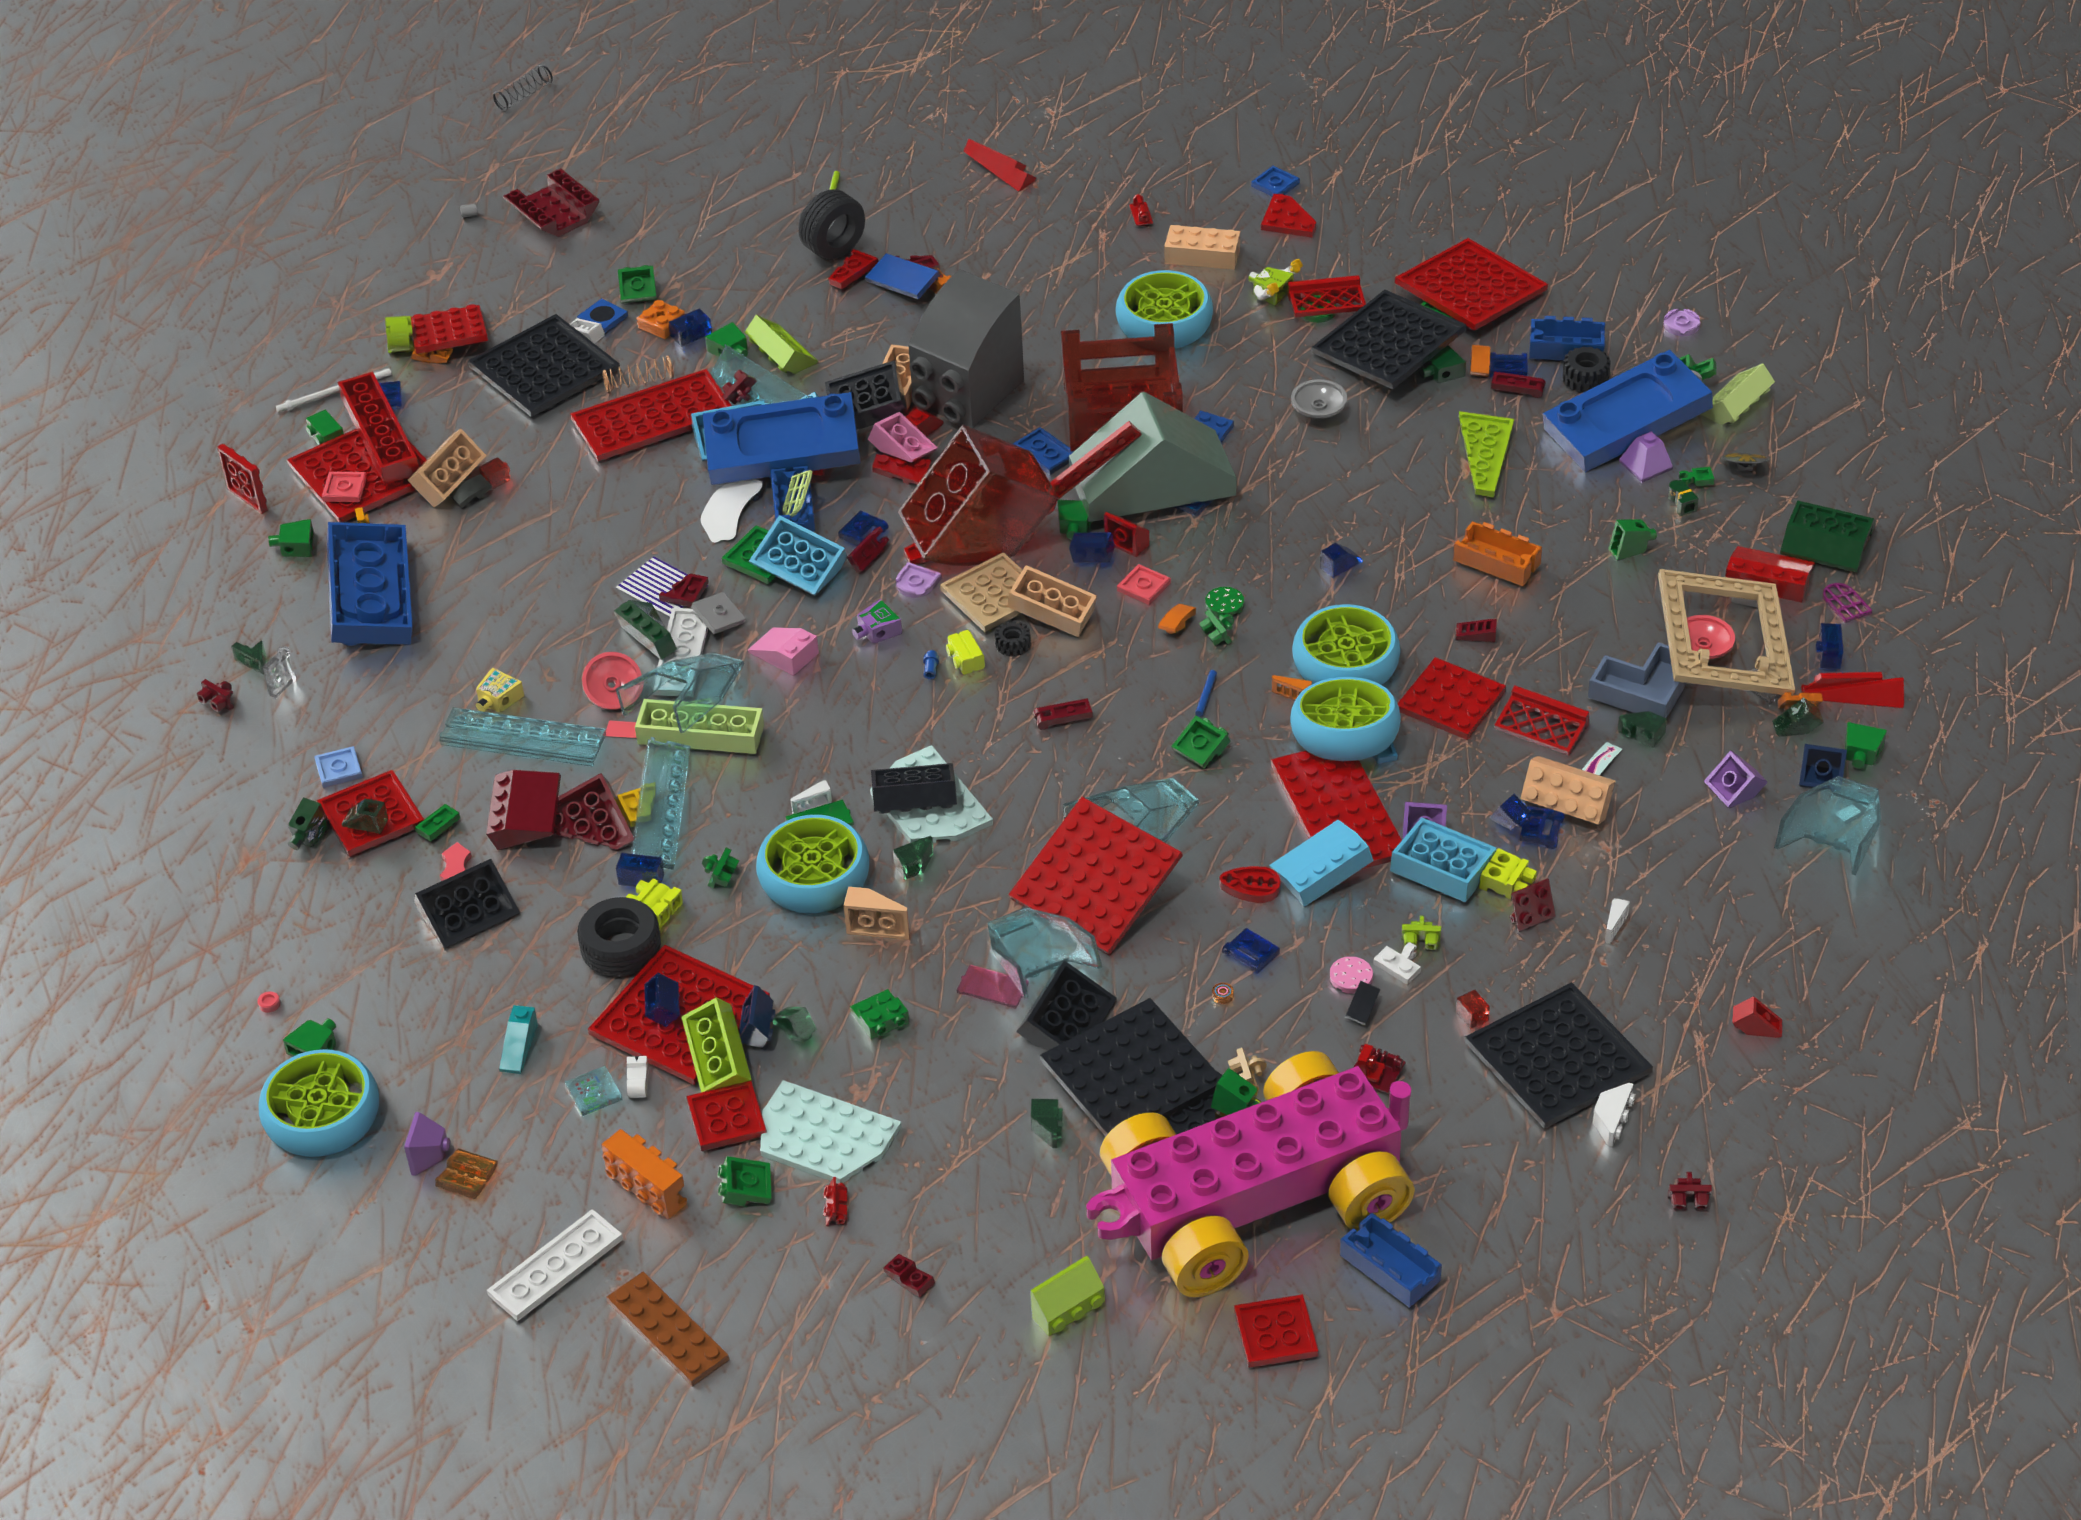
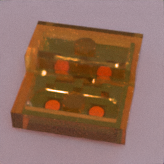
M458 1148L447 1159V1168L435 1179V1187L476 1199L493 1175L498 1161Z

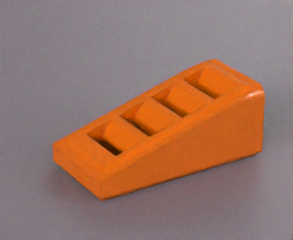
M1272 676V692L1294 701L1305 688L1312 685V681Z

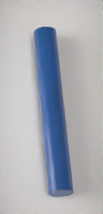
M1210 670L1195 711V715L1198 717L1203 716L1217 676L1215 670Z

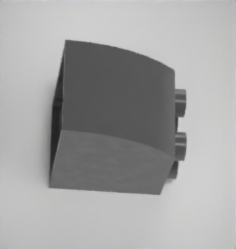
M961 269L948 279L925 310L908 345L912 400L917 407L923 410H931L944 416L952 423L958 422L973 429L1024 382L1019 293Z

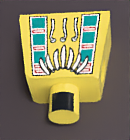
M492 668L477 686L478 702L476 703V708L482 713L489 708L497 712L504 711L524 697L522 681Z

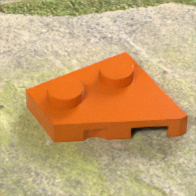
M1785 692L1777 700L1778 708H1784L1785 711H1793L1797 707H1805L1806 710L1816 709L1823 702L1822 694L1799 693V695L1791 696V692Z

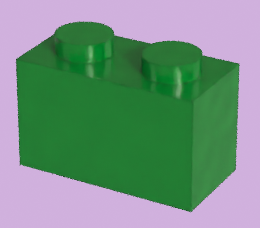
M326 409L306 418V431L309 436L314 437L317 445L344 434L343 428Z

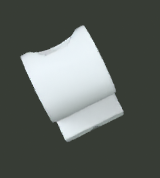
M647 1056L627 1057L628 1098L647 1097L649 1078Z

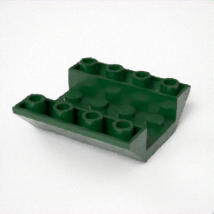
M1797 500L1787 524L1780 554L1857 572L1862 560L1865 543L1868 536H1871L1876 520L1871 517Z

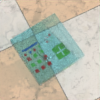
M606 1066L564 1082L581 1116L623 1100Z

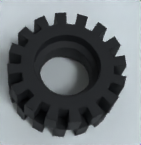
M1007 621L1005 622L1006 625L1002 623L1000 627L996 628L995 646L998 652L1001 651V654L1004 655L1006 653V656L1013 654L1014 657L1017 656V653L1022 655L1023 651L1027 652L1028 648H1030V629L1027 628L1026 624L1022 625L1020 621L1018 624H1016V621H1012V623Z

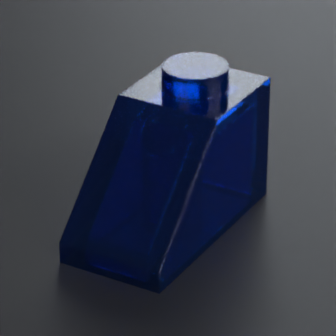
M1334 543L1321 550L1320 569L1332 578L1362 562V558L1355 552L1338 543Z
M1513 794L1490 816V819L1513 830L1516 826L1521 828L1529 821L1527 816L1531 811Z

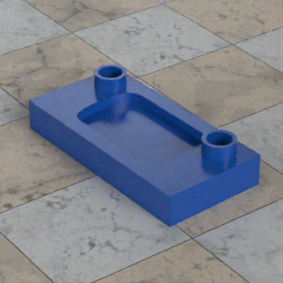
M1668 350L1544 412V430L1584 472H1587L1623 454L1637 437L1651 431L1656 436H1659L1712 409V391L1671 350Z
M851 392L703 413L707 465L711 485L771 477V469L785 468L786 472L793 471V467L808 466V470L813 471L861 464Z
M328 522L327 558L331 643H342L348 646H354L359 643L411 645L412 613L406 525Z

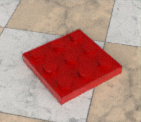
M223 443L217 446L227 489L259 513L263 514L268 511L267 499L263 493V484L259 477V468L247 461L244 456L237 454L233 448H229Z
M751 1081L686 1096L701 1151L759 1138L761 1134L766 1133Z
M1303 1294L1234 1305V1313L1248 1368L1318 1357V1348Z

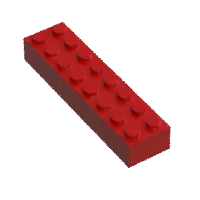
M369 372L339 381L338 387L341 400L383 484L386 485L410 478L419 469L417 456L374 373Z

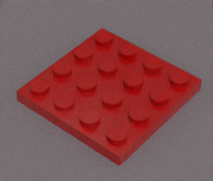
M470 304L463 308L454 307L447 311H433L430 314H416L411 317L416 354L488 341L480 305Z
M1435 657L1397 704L1400 713L1468 740L1506 692V685Z
M393 770L317 800L318 803H321L329 825L348 856L415 830V827L424 820Z

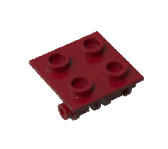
M1548 878L1511 893L1514 911L1510 915V920L1513 923H1517L1519 932L1556 917Z
M1361 1045L1359 1053H1361L1364 1045ZM1373 1048L1376 1062L1385 1064V1069L1379 1082H1369L1374 1089L1388 1094L1391 1084L1396 1081L1406 1062L1399 1055L1390 1054L1388 1051L1382 1053V1049L1379 1048L1376 1051V1048Z

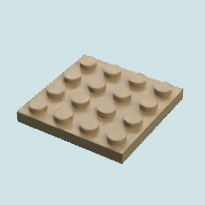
M1003 552L941 583L940 590L977 626L986 632L1021 614L1007 607L1009 592L1021 574L1022 569Z

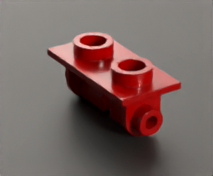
M1135 195L1133 204H1129L1136 226L1153 224L1147 203L1144 202L1143 196Z
M833 1177L830 1184L825 1186L823 1197L826 1198L823 1216H826V1226H829L831 1221H836L837 1224H844L847 1220V1205L844 1204L847 1203L848 1189L844 1183L836 1184V1177Z

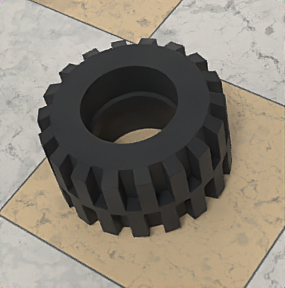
M1593 347L1575 348L1573 351L1570 350L1564 358L1563 382L1571 390L1586 392L1608 381L1611 364L1609 356L1604 351H1600L1598 348L1594 349Z

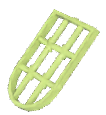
M808 470L792 476L783 505V515H790L792 518L800 511L805 501L813 471ZM800 477H803L800 486H798ZM797 490H799L796 500H794L795 494ZM795 504L793 512L790 514L791 507Z

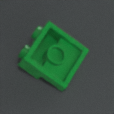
M643 265L634 268L625 267L618 269L621 304L657 300L653 266Z
M1195 716L1171 747L1177 753L1205 769L1215 755L1219 757L1231 741L1228 737L1229 733L1224 728H1216L1207 718L1201 719Z
M889 989L850 1006L852 1015L871 1040L909 1023L908 1010L898 997L895 998Z
M726 1156L723 1165H719L717 1173L718 1178H722V1182H720L718 1187V1196H722V1203L745 1206L747 1201L769 1204L771 1201L770 1163Z

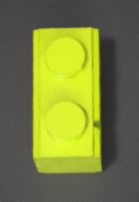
M969 630L948 636L946 651L949 656H953V663L956 669L960 668L964 675L984 669V655Z

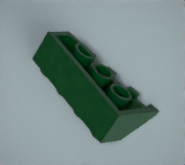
M628 600L614 610L621 627L659 659L662 660L677 650L670 632L665 628L652 603Z

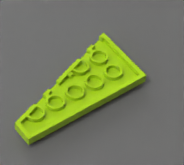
M1459 411L1458 417L1475 495L1494 497L1514 427V419Z

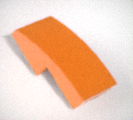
M1472 345L1470 375L1488 377L1490 367L1489 346Z
M453 348L416 354L414 349L411 359L427 363H447Z
M1177 604L1162 618L1158 624V629L1166 630L1165 632L1169 634L1177 633V631L1185 628V621L1196 615V607Z

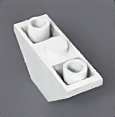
M1632 1083L1601 1092L1594 1108L1593 1125L1609 1147H1613L1615 1139H1620L1623 1130L1621 1124L1626 1123L1629 1116L1628 1106L1632 1107L1636 1094L1632 1093Z

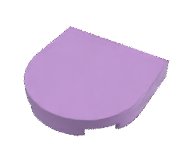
M907 562L896 577V588L904 596L912 598L922 597L929 594L942 579V573Z

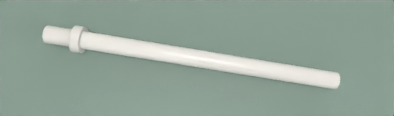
M389 368L374 373L377 380L392 375ZM337 385L292 401L286 400L285 403L275 406L278 413L285 410L291 411L294 407L339 393V387Z

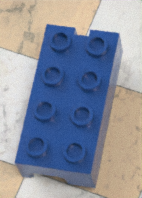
M1545 316L1544 319H1531L1529 359L1564 360L1565 355L1570 350L1573 351V349L1581 347H1593L1594 349L1598 348L1600 351H1604L1605 322H1593V318L1582 317L1581 321H1574V317H1563V320H1556V316Z
M808 466L793 467V471L786 472L785 468L771 469L775 519L780 515L815 532L810 483L800 511L792 518L790 515H783V505L792 476L808 471ZM800 477L798 486H800L803 477ZM797 490L794 500H796L799 490ZM795 504L791 507L790 514L793 512Z
M1373 1213L1359 1223L1358 1232L1356 1229H1352L1341 1238L1340 1256L1409 1308L1441 1281L1442 1264L1428 1255V1251L1419 1244L1415 1245L1410 1241L1411 1238L1403 1232L1396 1231L1392 1224L1384 1218L1380 1219Z

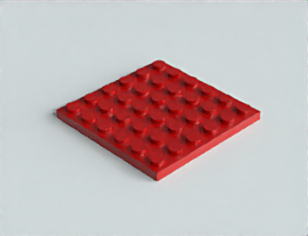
M1470 238L1459 242L1395 277V284L1455 320L1466 324V326L1474 331L1548 289L1546 282Z
M356 429L287 459L289 467L334 518L342 523L356 517V508L362 507L363 513H366L416 490L408 481L409 478L386 485L383 484ZM409 441L414 453L417 456V461L420 468L427 461V459ZM329 472H366L367 479L360 502H323L322 494Z
M1081 797L1008 895L1012 900L1110 956L1180 861L1183 854L1158 838L1088 799Z
M664 945L588 1028V1033L635 1057L647 1056L649 1064L695 1085L698 1082L682 1016L717 997L731 1004L739 1032L742 1006L754 985ZM764 991L770 997V993Z

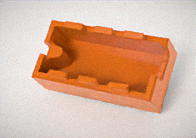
M1472 521L1465 530L1464 539L1461 542L1457 540L1454 543L1453 561L1524 586L1529 580L1531 572L1534 573L1541 564L1542 547L1530 543L1527 537L1518 535V537L1512 536L1511 531L1502 528L1498 531L1494 529L1492 524L1483 522L1481 525Z
M619 1129L601 1144L606 1174L609 1178L620 1182L626 1191L633 1192L642 1203L646 1202L650 1205L655 1213L658 1215L662 1214L667 1219H670L687 1204V1198L678 1194L682 1190L681 1188L684 1187L683 1175L674 1169L677 1168V1163L669 1157L663 1161L659 1158L662 1152L653 1145L649 1149L643 1146L646 1144V1140L640 1135L636 1134L634 1137H631L625 1131Z

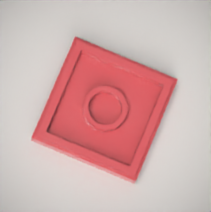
M329 472L322 494V501L360 502L367 479L366 472Z
M1138 564L1117 585V591L1150 605L1170 585L1171 578Z

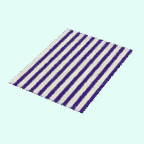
M653 556L616 588L639 601L652 603L656 610L670 617L672 608H683L684 606L660 601L659 594L672 590V585L681 581L688 574Z

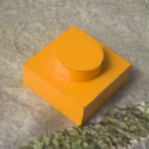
M356 508L357 522L370 523L368 514L364 515L363 508Z

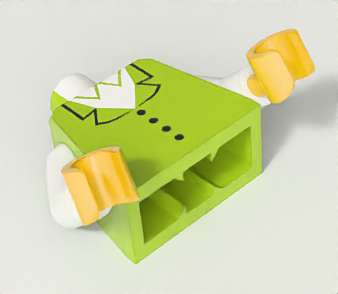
M1300 259L1292 261L1291 266L1284 270L1266 267L1260 274L1251 272L1248 281L1253 283V293L1259 300H1265L1276 306L1288 294V282H1294V274L1298 273L1300 268L1303 267Z

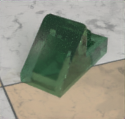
M262 640L251 649L247 645H242L238 642L231 646L235 661L263 675L266 673V653Z

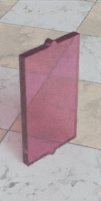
M970 965L965 975L961 976L957 993L1016 1009L1021 998L1025 997L1024 992L1029 985V980Z

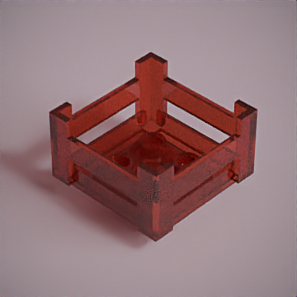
M1173 323L1154 324V337L1080 342V330L1061 331L1064 391H1066L1070 451H1075L1141 392H1146L1183 412V394L1181 383H1179ZM1155 355V364L1081 369V360Z

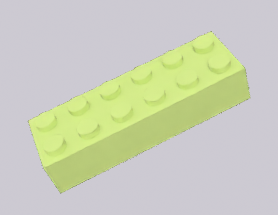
M644 699L635 725L637 744L756 754L764 728L762 708Z

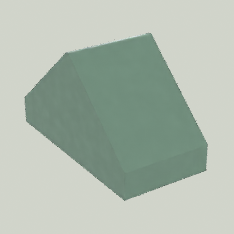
M1141 392L1069 455L1070 467L1128 421L1136 426L1142 434L1075 486L1079 499L1082 501L1088 515L1089 522L1104 519L1106 512L1117 516H1124L1236 495L1237 477L1216 431L1146 392Z

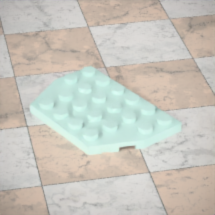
M931 745L895 761L890 768L946 764V762ZM955 773L957 805H953L951 808L936 806L929 810L913 808L908 812L891 810L890 813H886L911 845L924 842L936 843V840L950 839V842L959 841L992 826L993 819ZM871 787V788H870V792H871V795H872V797H873V792H872V787Z
M783 1080L762 1111L766 1133L761 1134L760 1151L762 1157L829 1181L836 1177L837 1184L844 1183L851 1176L862 1172L863 1167L874 1161L876 1163L880 1161L902 1128L901 1121Z

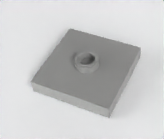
M724 592L693 602L691 606L713 634L743 624L746 619Z

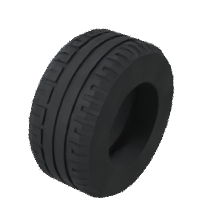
M837 189L823 191L812 198L805 206L798 225L799 238L806 248L820 258L827 260L840 258L850 252L859 242L865 228V214L861 204L845 192Z
M615 897L603 900L592 906L583 915L578 925L577 935L582 959L592 970L606 976L623 977L640 972L661 948L660 930L656 914L650 907L636 899ZM627 932L634 934L622 941L605 940L616 933Z

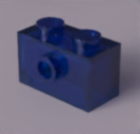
M700 308L669 321L670 336L681 347L712 333L711 319Z
M1111 532L1074 533L1069 550L1073 563L1110 562L1115 544Z
M1821 623L1819 638L1816 641L1815 648L1816 653H1819L1820 668L1841 669L1843 657L1841 624Z
M621 853L616 865L618 885L636 887L640 880L650 882L652 879L662 883L664 877L662 857Z
M657 973L644 984L645 1017L666 1027L680 1015L679 984Z

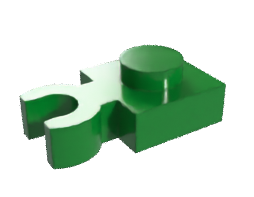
M1711 467L1692 468L1691 472H1679V479L1687 485L1690 483H1694L1695 486L1714 485L1715 479Z

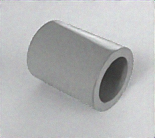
M475 203L460 206L462 218L478 215Z

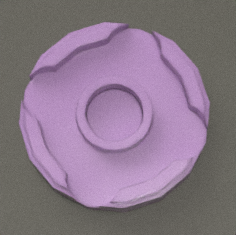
M1674 309L1665 315L1663 325L1673 335L1690 336L1699 330L1700 317L1689 309H1684V311Z

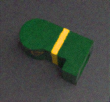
M1681 480L1671 481L1669 483L1668 498L1677 505L1676 512L1681 517L1696 512L1699 498L1685 482Z

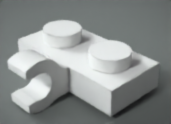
M1411 942L1406 944L1401 954L1386 946L1373 959L1375 966L1406 985L1421 973V966L1411 961L1417 955L1414 952L1417 946Z

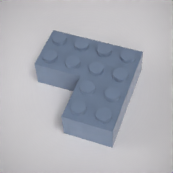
M1658 642L1643 667L1605 655L1589 680L1588 698L1665 722L1687 683L1674 681L1669 646Z

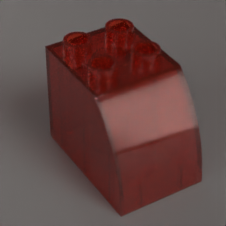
M962 425L900 507L898 513L923 559L945 565L972 566L979 565L1003 552L1009 558L1015 556L1021 547L1033 538L1035 529L1045 516L1054 511L1059 497L1031 451Z

